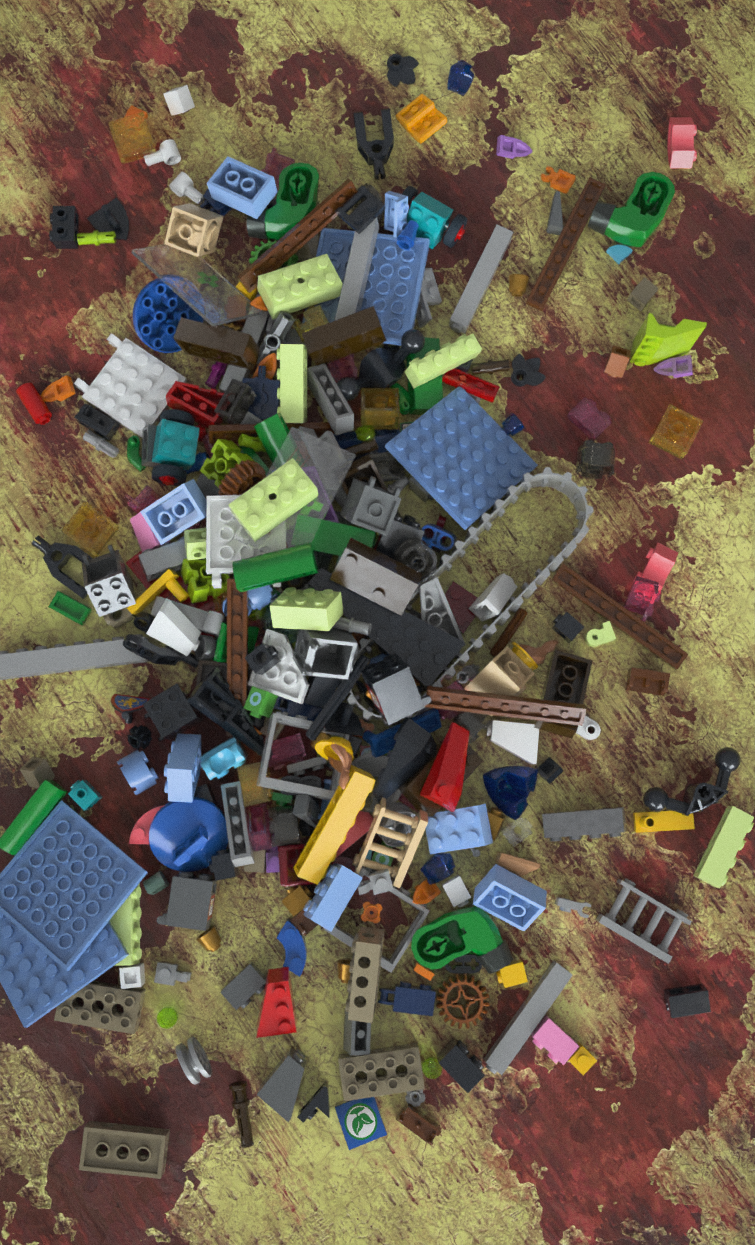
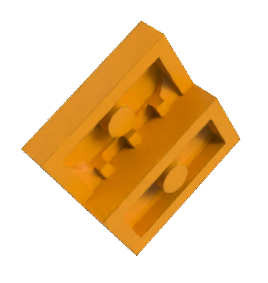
M423 93L395 115L404 129L420 144L447 123V117L438 111L434 106V102Z

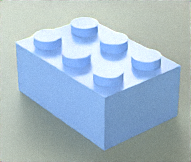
M228 156L207 182L212 199L258 219L277 194L273 176Z
M192 479L140 512L162 545L205 519L207 500L195 480Z
M177 733L176 740L172 741L171 753L168 754V764H165L164 777H167L165 793H168V801L193 802L202 768L200 764L202 762L200 759L202 756L201 735Z
M486 804L457 808L454 812L449 810L439 811L434 816L428 817V824L425 830L430 854L486 846L493 843Z
M333 863V865H329L325 879L322 883L319 882L314 890L315 895L313 899L308 900L305 904L303 915L331 932L363 878L341 864Z
M495 864L475 887L473 905L525 931L545 910L547 891Z

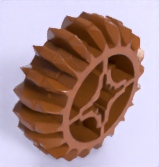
M249 459L246 461L242 460L240 464L236 463L235 467L230 468V471L225 474V478L221 480L222 484L219 485L220 490L218 493L220 496L242 495L266 478V472L257 462L250 461Z
M456 973V980L453 981V978L448 976L449 984L446 981H442L443 986L446 988H438V992L442 993V995H436V1000L442 1002L437 1003L436 1007L443 1008L439 1011V1015L443 1016L446 1014L443 1020L448 1022L451 1019V1027H454L455 1023L458 1022V1029H462V1023H465L466 1028L469 1029V1022L472 1021L473 1025L476 1026V1018L483 1021L480 1013H488L483 1006H490L488 1001H484V999L489 998V994L483 993L487 989L486 986L479 987L482 983L480 979L474 983V975H471L470 979L467 980V973L463 974V979H460L459 973ZM463 985L471 986L478 994H466ZM457 986L456 996L446 1001L448 993ZM460 992H462L465 999H468L467 1002L465 1001V1010L461 1003L457 1002L461 997ZM475 1001H479L475 1011L468 1015L469 1006L475 1003ZM447 1007L460 1008L463 1017L452 1014Z

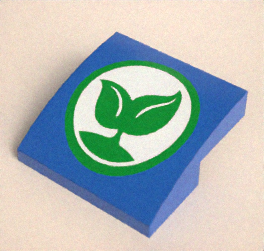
M375 1097L350 1100L335 1106L349 1150L387 1135Z

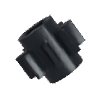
M135 725L129 730L130 733L127 735L128 742L133 748L139 749L142 747L145 749L150 745L149 741L152 740V734L149 728L142 725L137 727Z

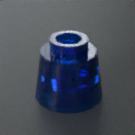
M511 413L501 424L503 426L501 430L511 437L525 429L523 423L514 413Z

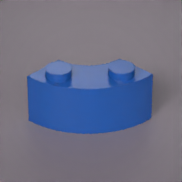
M288 918L277 939L283 944L285 949L283 967H289V971L300 977L306 964L307 945L304 936L291 922V919Z

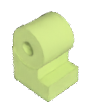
M610 621L602 623L600 630L592 629L587 632L585 642L588 646L596 647L616 639Z

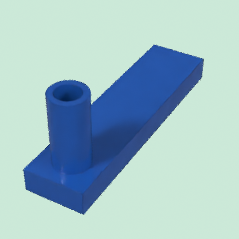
M435 708L411 718V720L429 733L442 727L439 712ZM402 723L379 734H374L369 730L364 732L362 739L370 744L372 756L377 758L393 750L396 743L394 736Z

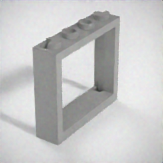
M277 711L270 715L256 786L300 795L308 794L311 797L329 801L332 799L339 786L341 775L334 768L330 790L266 777L276 723L308 730L314 721H309L307 717L301 715L290 717L286 712ZM325 727L321 731V733L331 734L349 740V734L327 732L325 731Z
M362 866L359 876L363 877L365 875L370 878L369 874L377 871ZM394 886L390 892L418 909L419 912L390 959L382 955L381 967L390 973L394 970L412 941L413 935L430 912L426 907L427 904L413 903V898L410 897L411 893L403 887L398 889ZM337 925L334 926L331 932L324 928L325 931L352 947L354 936Z

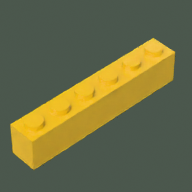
M351 765L349 770V781L345 785L346 788L342 789L340 785L338 786L293 867L298 877L317 885L321 879L325 878L330 862L335 860L339 846L345 842L349 828L355 824L359 810L363 809L366 802L365 799L375 786L376 780L371 773Z

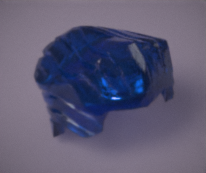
M464 60L453 64L448 75L447 89L464 96L474 78L473 72L470 71L473 66Z
M436 853L427 859V862L424 863L420 870L426 877L429 885H432L451 876L454 873L453 868L456 866L450 853Z

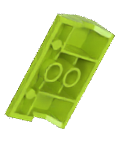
M648 313L632 342L630 362L637 366H645L687 354L705 329L707 323L683 319L676 326L659 324L654 315Z

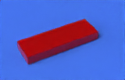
M457 368L446 372L442 378L443 383L455 388L460 386L467 393L491 403L494 402L500 386Z

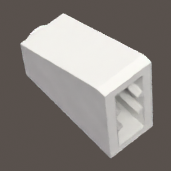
M505 573L497 576L469 609L482 622L498 615L517 588L513 579Z
M166 598L146 634L188 656L191 650L196 651L201 641L198 640L201 632Z
M493 720L491 725H487V736H490L489 741L529 764L534 765L537 763L539 729L534 728L535 724Z

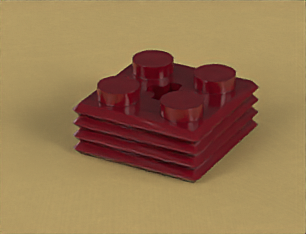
M307 843L278 847L281 886L314 884L298 877L293 868Z

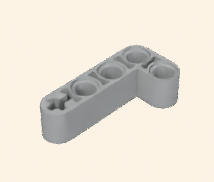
M156 596L150 615L156 617L166 598ZM170 600L201 632L219 637L222 622L227 623V617L214 611L207 612Z

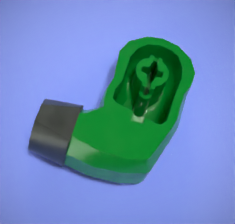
M300 162L291 164L282 170L279 175L276 205L270 209L266 207L258 219L247 215V232L249 237L279 240L318 206L319 173L315 167Z
M643 173L637 178L634 190L623 207H616L614 204L598 201L589 220L588 227L623 245L642 247L663 220L675 194L674 184L661 173Z
M475 905L441 915L431 923L419 928L412 937L411 949L414 958L420 965L431 970L440 969L453 959L468 954L471 951L477 954V959L489 974L504 968L513 961L507 942L503 940L497 925L486 911Z

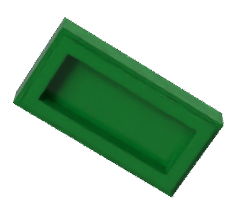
M57 591L48 606L82 626L92 611L91 608L60 591Z

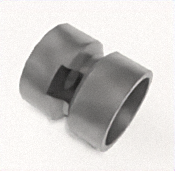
M200 635L198 640L201 642L195 651L196 658L198 660H212L216 662L213 659L218 637L214 639L212 636Z

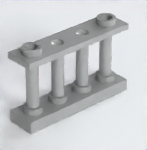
M626 878L624 881L618 879L617 883L622 885L623 888L609 913H606L605 916L599 913L596 921L669 964L672 956L667 954L669 951L667 948L681 923L684 922L690 925L692 921L688 920V915L677 909L675 912L636 889L634 882ZM632 891L639 895L640 898L626 924L623 923L620 926L615 923L617 920L615 917L627 895ZM649 901L657 906V909L644 933L637 936L632 933L634 931L633 926L645 904ZM664 912H667L675 918L661 944L655 947L650 944V937Z

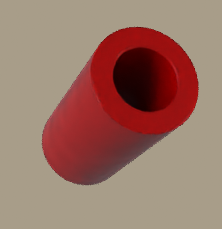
M28 382L21 385L16 390V393L34 422L41 425L48 423L52 413L33 383Z

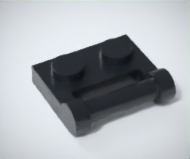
M361 185L357 189L358 191L342 207H338L335 210L337 216L358 234L386 209L385 204L371 194L364 185ZM364 197L366 200L348 215L347 212Z

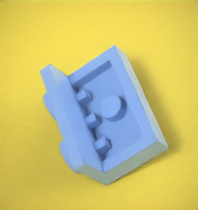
M388 191L385 193L384 229L394 232L393 237L397 238L408 224V196Z

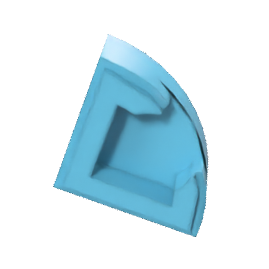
M614 245L609 247L606 253L619 265L633 250L625 245Z

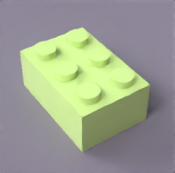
M294 587L286 588L270 605L273 628L330 631L344 614L341 592L331 589L318 591L313 588L299 590Z

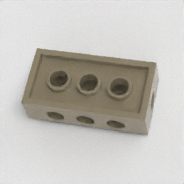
M361 926L359 933H355L351 949L353 956L349 968L351 975L347 987L349 994L345 1006V1012H349L348 1020L373 1023L377 1004L385 929Z
M93 980L57 1006L54 1021L134 1034L139 1029L146 989L136 987L121 989V985ZM78 997L83 999L84 1006L78 1003ZM98 1000L104 1004V1009L98 1007ZM117 1004L123 1006L124 1012L117 1010Z
M418 1042L371 1049L369 1055L351 1056L348 1053L339 1054L338 1062L344 1101L425 1089ZM399 1065L407 1067L404 1072H398L396 1068ZM384 1068L387 1072L384 1075H378L376 1070ZM364 1071L367 1075L364 1078H359L356 1073Z
M89 1121L84 1127L79 1170L161 1179L166 1167L170 1129ZM101 1144L106 1145L108 1150H104ZM121 1147H126L129 1152H124ZM141 1149H146L149 1154H144Z

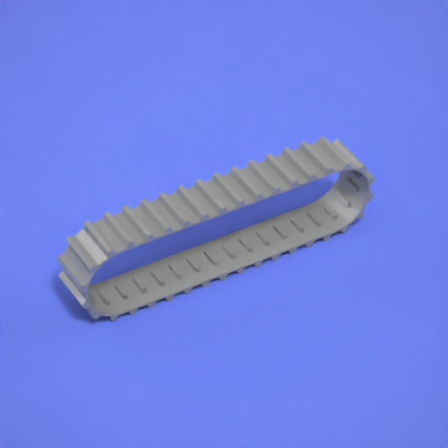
M545 467L540 474L534 476L528 472L524 474L518 487L511 485L504 499H497L491 513H484L481 516L478 528L471 526L468 529L465 542L457 540L454 544L452 555L444 554L440 559L439 568L437 570L433 568L428 570L426 581L439 577L445 570L449 572L452 569L451 564L459 556L461 558L464 557L465 549L471 543L475 545L479 540L478 536L485 529L489 531L492 526L491 523L498 516L501 518L504 515V509L510 503L515 504L519 498L518 495L523 491L527 493L533 487H551L562 492L570 499L577 511L578 528L576 527L572 532V535L575 536L569 544L565 541L560 546L562 551L556 557L553 555L549 557L547 561L550 564L543 571L538 569L534 574L536 578L530 584L526 582L523 584L521 589L524 591L516 599L513 596L509 599L510 605L503 613L500 611L496 615L497 619L490 626L485 624L482 627L484 631L477 640L471 638L468 642L471 646L463 654L458 652L455 656L458 660L450 668L446 666L443 670L444 674L436 682L433 681L430 686L442 687L441 681L443 679L450 681L456 673L454 667L456 665L463 667L470 659L468 653L470 651L477 653L482 647L483 642L481 639L486 638L489 640L497 630L495 625L503 626L510 617L508 611L516 612L524 602L522 597L528 599L537 589L536 584L541 586L551 574L550 571L554 572L564 561L563 558L567 559L577 547L576 543H580L588 533L589 528L586 526V522L593 513V507L587 505V500L584 496L588 491L586 486L579 487L572 481L571 473L566 472L564 475L552 473L550 467ZM419 585L404 611L410 612L412 610L411 605L420 597ZM362 638L359 641L360 650L354 655L353 665L360 655H364L365 652L369 654L372 651L370 647L375 643L373 640ZM350 690L347 702L353 707L357 706L363 712V720L368 722L373 718L383 721L384 726H390L380 715L372 713V708L369 707L368 711L357 702L360 700V697L358 695L354 697Z

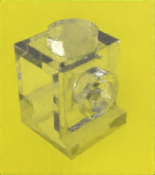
M521 817L516 818L500 830L512 847H515L533 833L530 830L532 828L530 822L526 818L522 819ZM517 826L521 830L519 834L514 833V828Z

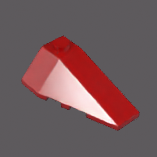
M454 722L450 725L420 792L421 796L451 812L455 811L462 795L470 732Z

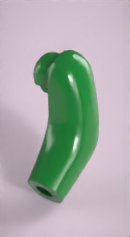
M396 383L391 387V390L398 398V411L402 415H407L411 409L410 394L400 384Z
M133 435L127 441V459L137 470L142 472L147 466H142V458L139 455L140 439L138 436Z

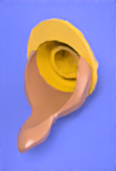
M549 640L538 648L525 644L518 645L516 642L511 644L513 646L512 651L533 671L540 664L544 663L546 655L554 651L559 643L557 640Z
M337 736L331 737L329 740L317 741L315 750L320 756L328 760L334 769L341 773L339 785L342 789H345V785L349 781L351 763L354 759L350 742L343 737Z

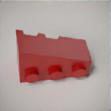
M175 381L166 394L167 406L191 414L194 417V421L209 429V425H221L234 406L235 397L234 393L231 392L227 394L218 392L216 389L211 388V390L199 388L197 385Z
M289 967L268 969L257 1021L256 1038L297 1033V1017Z

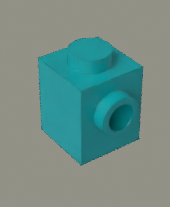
M87 780L76 781L70 787L71 791L68 793L84 811H89L103 797Z

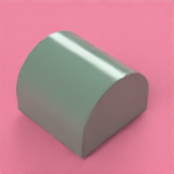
M159 871L144 880L143 885L148 894L154 895L168 887L169 882L165 875Z

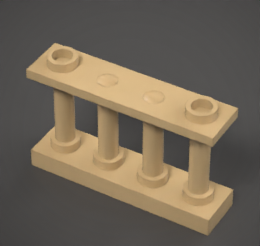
M382 797L380 804L375 805L373 811L374 819L360 853H356L354 856L353 865L355 866V873L358 875L362 866L377 871L388 869L390 877H392V886L400 888L428 824V812L420 810L418 816L410 817L386 809V798ZM384 816L411 825L412 830L410 833L404 834L379 826ZM377 833L402 841L405 846L403 850H396L372 841ZM372 850L397 858L398 863L396 866L393 865L391 867L366 859L368 851Z

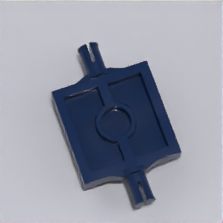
M258 366V377L242 379L240 416H244L248 411L263 421L277 414V408L280 405V399H277V388H280V381L265 378L266 366Z

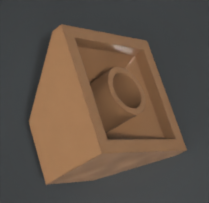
M497 851L494 865L497 864L519 877L540 868V864L499 851Z

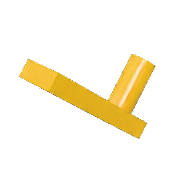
M168 569L136 599V604L129 606L127 609L131 614L137 615L166 588L170 590L180 603L185 601L189 594L176 581L179 575L175 570Z
M671 810L633 813L634 831L636 833L695 829L693 813L689 814V816H684L682 813Z

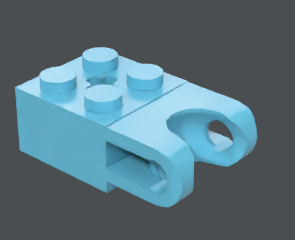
M233 736L200 757L202 761L200 764L210 780L215 777L219 779L229 772V768L234 766L236 769L243 765L248 754L241 742Z

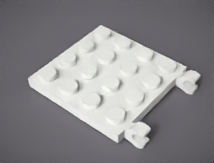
M111 333L107 340L109 344L117 348L115 353L90 386L80 378H77L74 384L79 390L84 392L83 399L142 438L143 428L148 424L155 425L160 419L161 413L168 408L166 394L175 381L186 383L187 379L129 339L125 338L122 342Z
M241 495L207 496L206 573L212 574L213 588H222L221 574H233V561L285 549L286 520L271 530L270 535L268 532L258 541L254 542L228 506V504ZM281 582L272 585L273 587H281Z

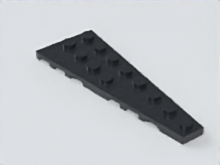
M322 568L308 582L313 589L318 591L331 589L341 592L343 615L348 619L355 618L357 621L371 623L372 629L368 637L389 655L397 654L409 666L412 675L426 688L433 683L465 645L462 640L405 611L402 615H399L330 580L332 573Z

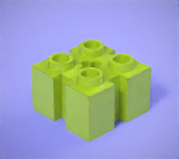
M217 439L210 451L213 453L212 458H206L200 471L208 479L216 480L214 484L219 488V485L222 484L221 480L225 478V474L230 471V468H234L235 464H240L242 460L246 461L249 459L252 461L253 459L247 454L240 453L242 449L233 441Z
M206 558L204 560L183 559L180 572L184 583L189 584L187 592L191 603L207 601V597L211 595L214 599L227 597V579L230 578L228 574H221L222 588L214 589L212 586V574L206 573Z

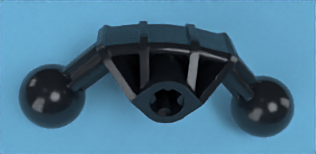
M410 329L402 335L401 348L397 352L381 347L370 351L361 361L359 379L356 380L353 377L346 376L337 382L346 401L354 400L359 395L360 390L365 389L367 392H377L389 389L396 384L405 370L404 360L409 354L419 353L424 348V335L419 330Z
M724 747L715 755V764L719 768L715 786L707 783L689 784L686 787L683 801L669 798L666 791L662 788L652 787L645 792L643 803L652 812H661L664 809L682 813L684 816H689V814L695 812H702L703 809L718 803V800L725 794H728L729 791L726 789L730 773L739 767L741 757L735 749Z

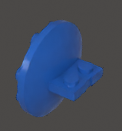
M171 276L160 277L148 283L138 294L133 307V325L140 340L151 349L162 353H174L182 350L173 339L180 318L202 323L204 320L203 302L199 293H196L197 290L187 281Z
M194 797L192 803L169 802L156 813L150 824L149 844L154 856L163 865L177 871L191 872L208 867L209 861H212L211 857L216 855V851L226 849L228 844L225 815L215 804L202 798Z

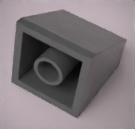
M292 1047L263 1081L257 1092V1096L287 1122L292 1117L307 1061L305 1054L298 1048L294 1050Z

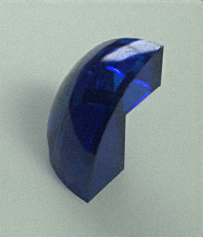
M505 766L483 774L484 785L489 797L498 809L511 819H518L527 808V797L530 792L535 790L538 769L525 766Z

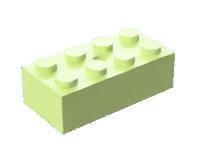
M327 254L258 276L257 290L272 319H275L281 311L290 314L340 297L343 283Z
M280 344V348H277V360H280V368H277V379L280 380V388H277V399H280V407L277 408V414L281 413L285 423L307 422V347L303 344Z
M292 458L228 504L232 514L253 541L256 542L319 495L317 487Z

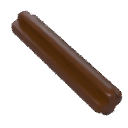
M522 608L517 610L489 653L495 658L506 647L528 614L526 610Z

